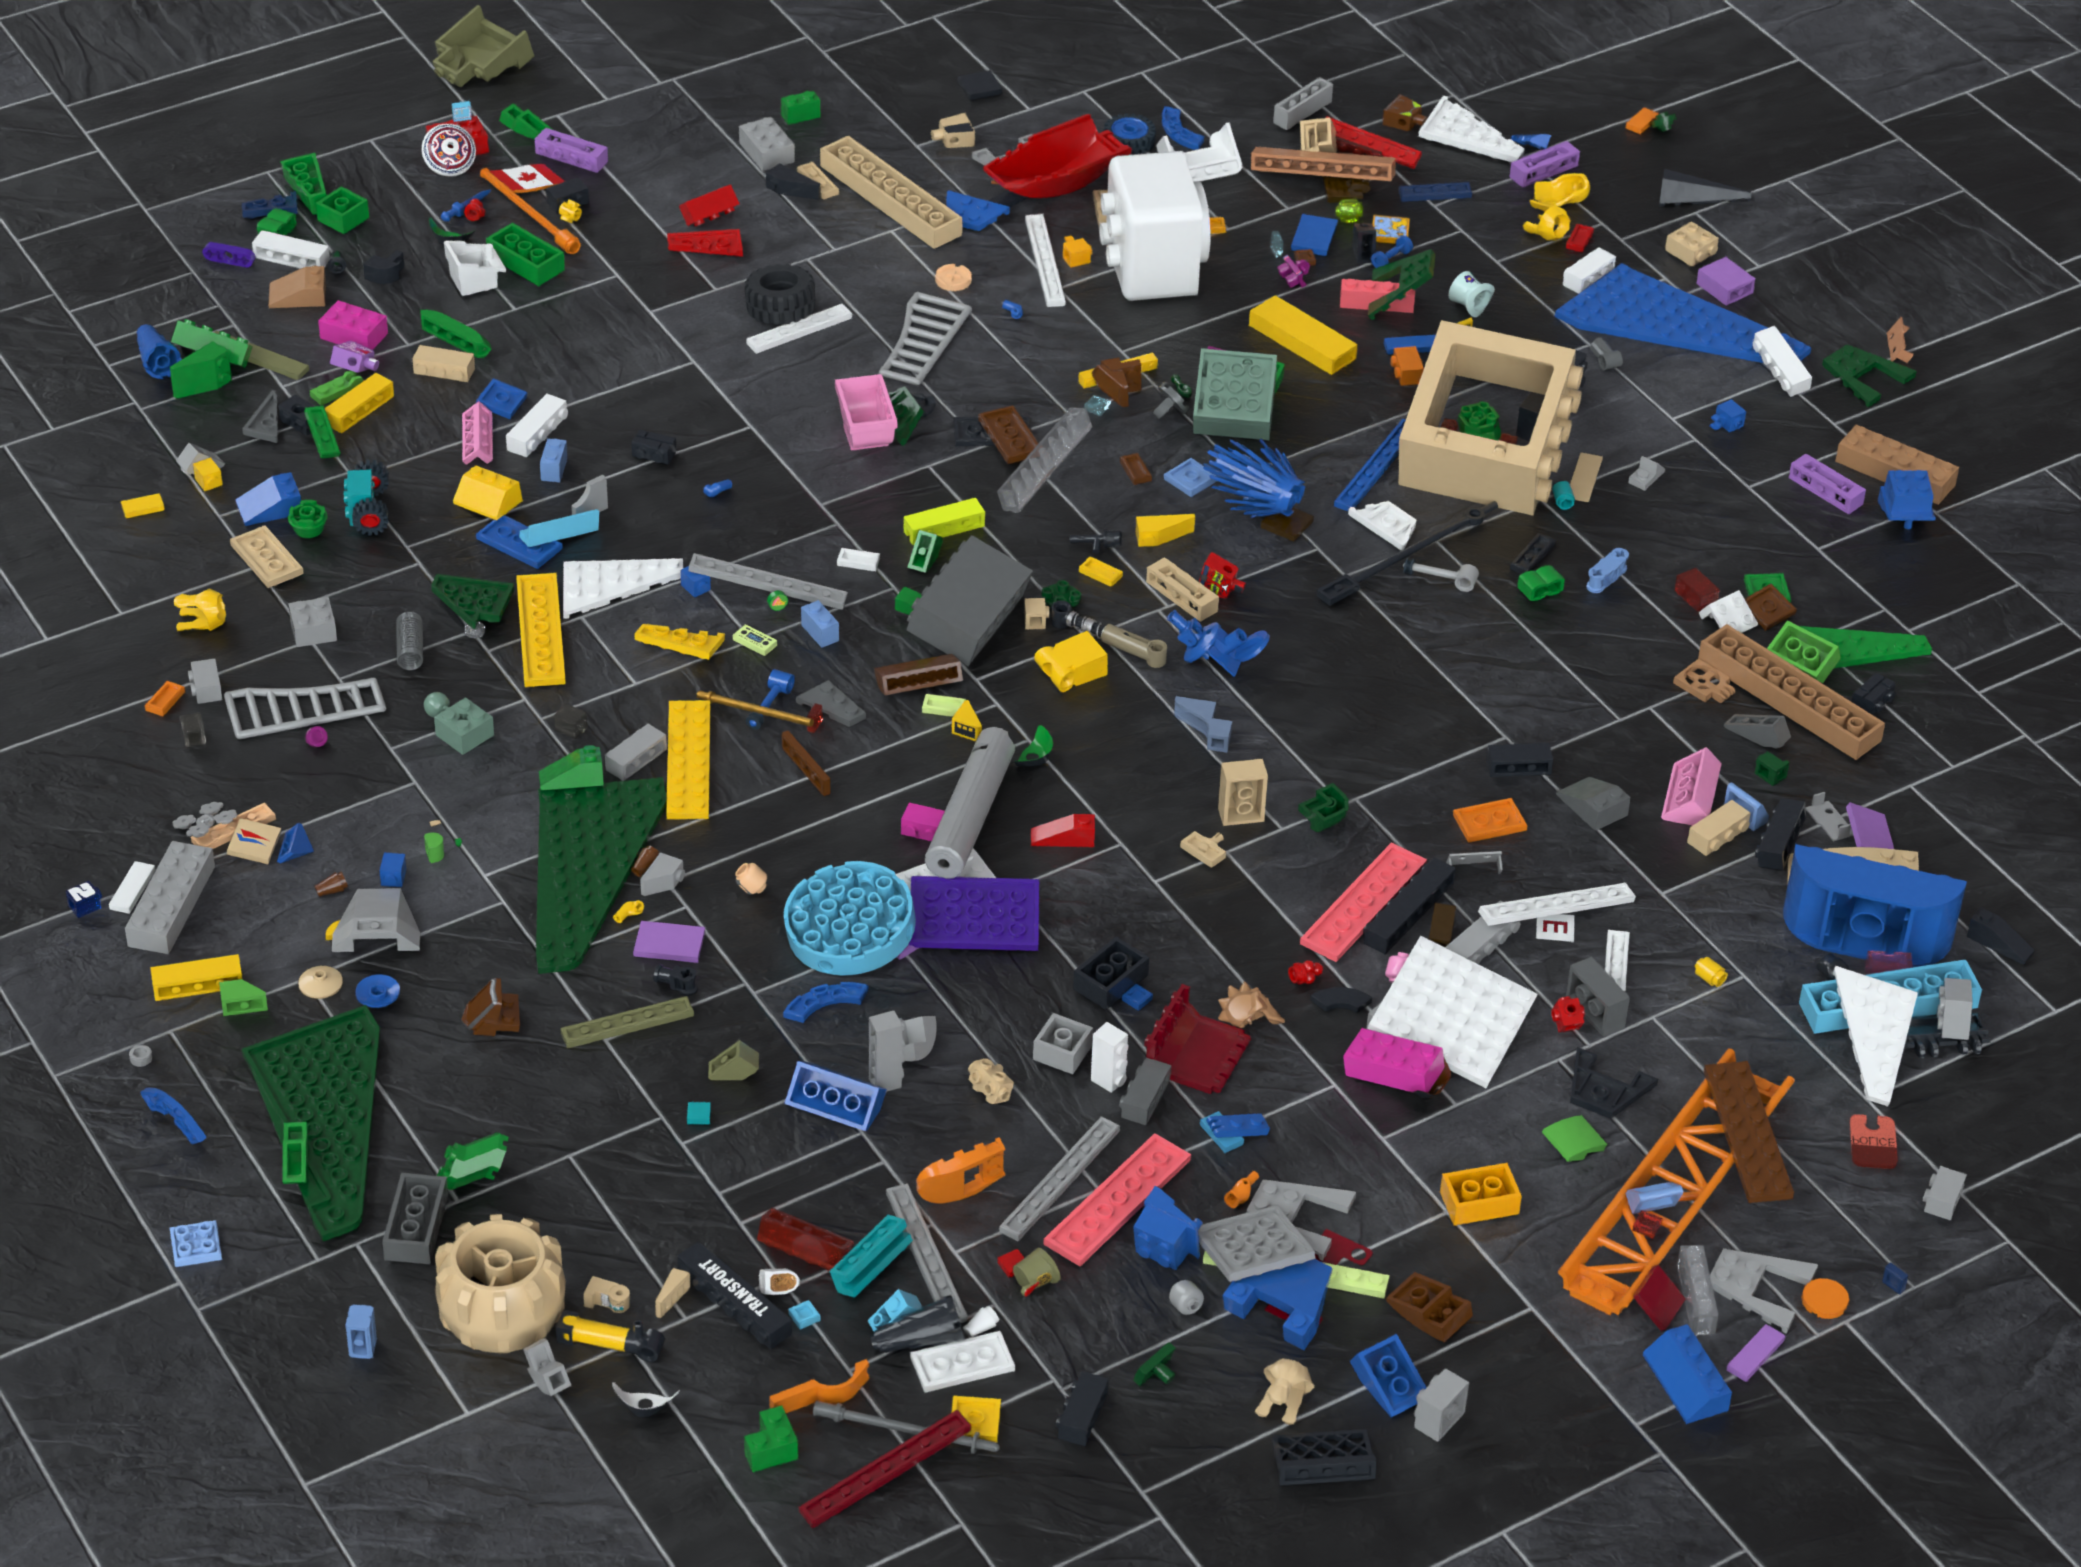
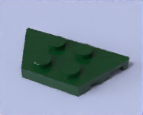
M905 386L897 389L895 392L888 393L897 418V428L894 431V436L902 446L906 444L924 413L920 404Z

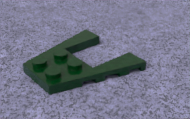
M1432 249L1373 269L1372 281L1384 282L1400 273V282L1398 289L1369 304L1368 317L1371 320L1376 318L1375 314L1380 310L1385 312L1389 309V304L1397 298L1401 300L1406 297V292L1411 288L1416 290L1433 277L1436 254Z
M1848 344L1824 358L1822 366L1835 378L1839 377L1843 381V385L1846 388L1850 387L1858 399L1862 398L1867 407L1879 401L1881 393L1860 382L1857 378L1875 367L1900 383L1905 384L1915 378L1917 372L1914 369Z

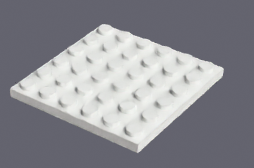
M1420 936L1367 1029L1442 1047L1443 1056L1451 1071L1487 1088L1538 994Z

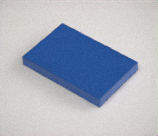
M1302 214L1291 250L1312 249L1314 254L1327 256L1338 220Z

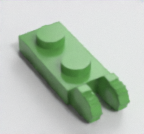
M350 370L345 372L343 376L310 390V397L322 406L345 395L362 383L364 379L359 375L357 376L356 372Z

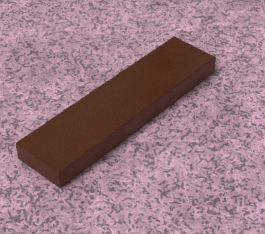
M788 730L782 732V749L822 795L830 794V777Z

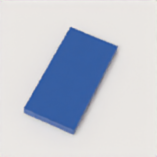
M505 515L498 520H493L476 534L477 540L536 569H539L563 549V544L558 541L528 547L519 537L520 531L528 529V526Z

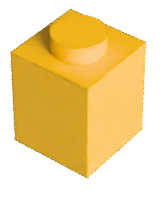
M211 457L193 463L195 479L204 491L222 486L221 470Z

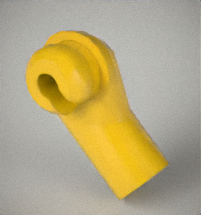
M640 900L624 903L614 914V920L622 923L627 916L641 914L644 910V903Z

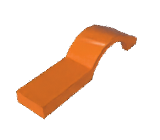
M865 1359L855 1363L854 1374L845 1383L828 1386L820 1384L813 1379L770 1396V1409L782 1405L787 1414L815 1403L817 1400L834 1405L844 1403L853 1398L869 1379L867 1373L869 1362Z

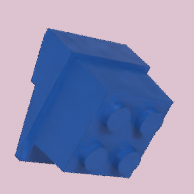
M1888 471L1885 485L1880 487L1878 503L1888 520H1905L1904 528L1906 529L1912 528L1913 520H1935L1936 517L1932 509L1933 492L1927 471Z
M1154 1186L1144 1201L1142 1213L1133 1226L1135 1249L1140 1256L1155 1260L1163 1267H1170L1176 1270L1188 1253L1199 1259L1198 1230L1203 1223L1197 1218L1192 1221L1174 1205L1175 1201L1159 1187Z

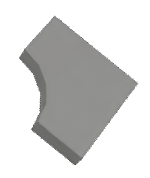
M600 475L586 483L583 495L572 505V515L595 509L601 512L608 508L607 478L604 475Z

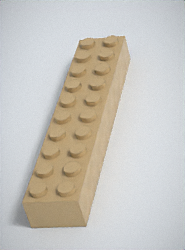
M846 136L820 148L822 168L935 249L962 236L961 216L851 137Z

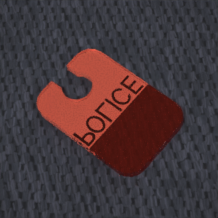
M1853 1115L1849 1123L1853 1163L1860 1167L1884 1169L1896 1167L1898 1156L1893 1119L1886 1116H1877V1124L1880 1128L1870 1130L1865 1126L1867 1121L1866 1115Z

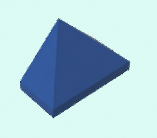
M296 824L285 833L277 859L278 863L281 864L314 852L302 824Z

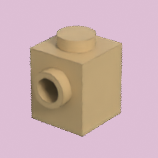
M1025 598V629L1046 628V618H1049V606H1045V598Z

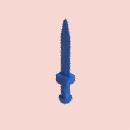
M491 189L482 191L463 203L455 202L451 210L442 212L441 219L444 222H448L455 215L461 217L464 215V209L472 199L482 200L491 192Z

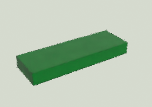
M324 405L305 408L304 413L320 458L338 457L340 450Z

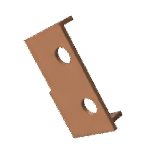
M1902 317L1887 332L1891 361L1893 362L1898 358L1908 363L1914 354L1904 350L1906 347L1904 334L1909 327L1903 324Z

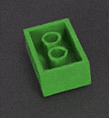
M1788 620L1767 648L1822 684L1841 659L1839 646Z

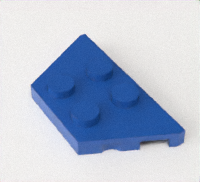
M947 191L946 206L962 217V227L980 231L987 225L996 222L997 217L1001 214L1008 215L1010 213L1008 206Z

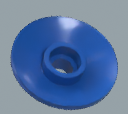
M387 975L366 977L356 987L358 1001L372 1008L388 1006L400 994L398 982Z

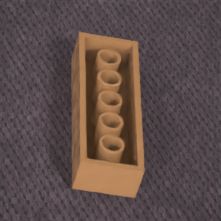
M1855 425L1839 443L1835 461L1883 482H1886L1888 471H1927L1933 492V503L1938 505L1956 485L1959 471L1958 466L1858 425Z

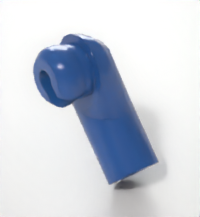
M1008 300L1004 301L1003 309L1011 311V316L1014 319H1019L1023 316L1021 305Z
M727 479L712 485H706L703 489L704 494L708 497H715L724 490L731 489L732 482Z

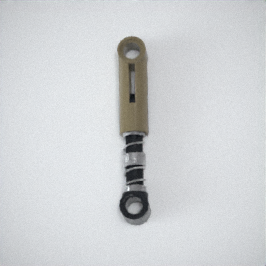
M1056 601L1052 604L1051 624L1054 627L1064 629L1074 626L1075 629L1081 628L1082 632L1088 631L1092 636L1096 634L1103 643L1146 660L1149 666L1154 668H1160L1166 664L1167 644L1164 641L1149 640L1112 624L1102 626V623L1097 624V621L1094 619H1086V616L1084 618L1080 617L1079 613L1074 612L1071 609L1070 603L1066 601Z

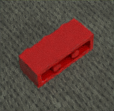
M730 184L680 205L679 208L687 226L694 224L696 227L705 223L704 220L707 218L711 221L720 217L719 214L722 212L726 215L735 211L734 207L740 203Z

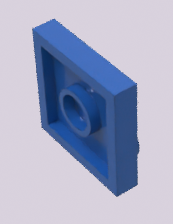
M492 379L478 397L476 403L479 401L493 413L511 419L527 398V392Z

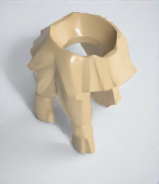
M1282 1358L1264 1369V1374L1271 1385L1255 1413L1258 1416L1266 1417L1273 1404L1281 1405L1285 1403L1287 1409L1282 1421L1285 1424L1294 1425L1303 1395L1311 1392L1314 1385L1305 1366L1297 1361Z

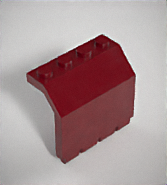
M1181 984L1178 991L1173 992L1169 1006L1166 1005L1164 1007L1161 1019L1156 1020L1152 1034H1148L1144 1044L1147 1047L1146 1057L1171 1065L1170 1081L1211 1094L1212 1091L1220 1093L1248 1046L1251 1037L1245 1034L1243 1029L1201 1016L1189 1003L1190 986Z

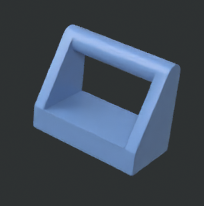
M1729 783L1724 805L1733 800L1751 813L1749 828L1753 831L1766 824L1769 815L1764 806L1734 783Z
M1667 1182L1627 1190L1626 1197L1632 1214L1675 1206L1683 1194V1188L1681 1185Z

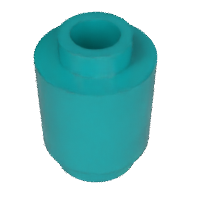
M1567 481L1556 483L1552 487V492L1557 506L1563 510L1570 509L1575 501L1570 483Z

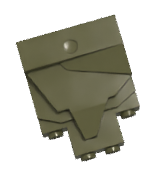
M477 5L435 41L439 56L432 62L437 76L447 79L451 84L462 87L474 76L488 82L492 77L496 78L508 67L514 65L521 68L534 57L527 31L524 30L518 36H515L484 19L481 6Z

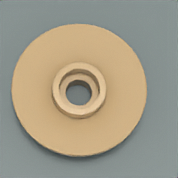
M316 966L306 970L300 976L298 984L300 991L310 998L323 999L336 994L342 987L343 979L340 972L332 967Z

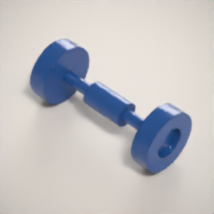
M1403 235L1396 240L1397 247L1392 248L1385 254L1381 251L1374 253L1371 257L1374 267L1378 268L1389 264L1388 259L1398 254L1399 251L1403 254L1411 252L1413 250L1411 239Z

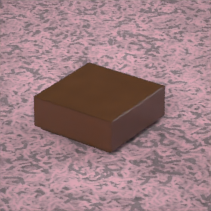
M1312 249L1294 251L1296 261L1306 260L1310 266L1316 265V258Z

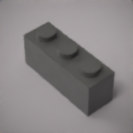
M1146 1058L1144 1063L1138 1066L1135 1079L1129 1082L1127 1094L1122 1095L1119 1108H1122L1121 1118L1147 1125L1170 1082L1171 1065Z

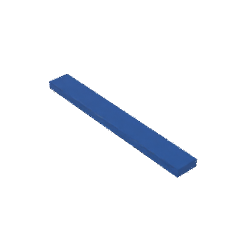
M1405 419L1398 423L1334 501V507L1348 512L1349 508H1356L1399 455V438L1406 421Z

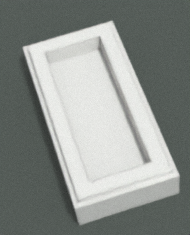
M841 548L837 559V566L876 571L880 554Z

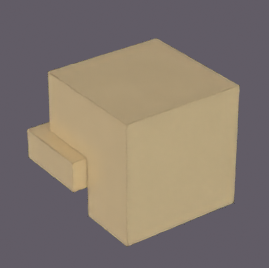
M1331 118L1300 121L1301 150L1337 153L1336 129Z

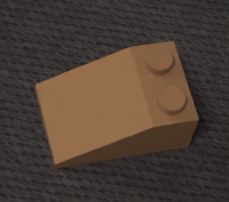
M324 266L304 267L270 283L269 308L325 306L326 279Z

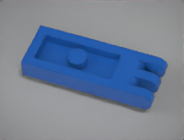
M1262 1114L1210 1116L1206 1120L1216 1138L1268 1135L1270 1130Z

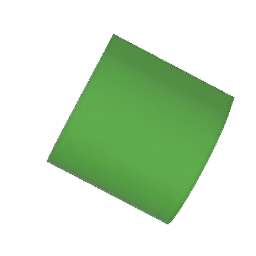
M438 833L425 834V850L429 862L441 861L444 858L443 837Z

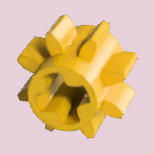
M568 200V203L563 202L559 208V214L562 215L561 219L571 224L573 220H579L582 214V210L579 208L580 204L572 200Z

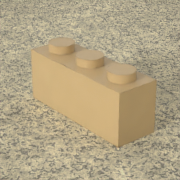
M420 345L413 357L414 374L468 382L475 370L474 354Z
M1731 800L1690 827L1687 843L1707 856L1711 852L1717 851L1726 842L1733 840L1741 832H1745L1750 825L1751 813Z

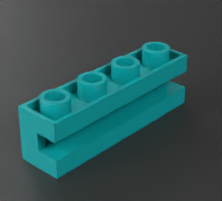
M887 1215L830 1270L838 1293L855 1298L913 1241L910 1233L903 1232L907 1227L905 1219Z

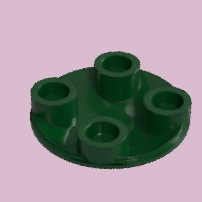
M1059 580L1057 584L1043 587L1041 597L1045 598V603L1051 607L1056 601H1066L1070 603L1072 608L1081 601V592L1070 586L1068 581Z

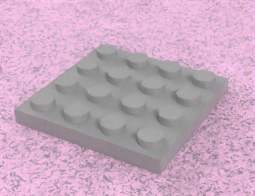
M1278 1205L1207 1223L1198 1230L1200 1245L1229 1282L1239 1281L1242 1278L1261 1275L1264 1272L1283 1269L1290 1265L1301 1264L1315 1259L1314 1249Z

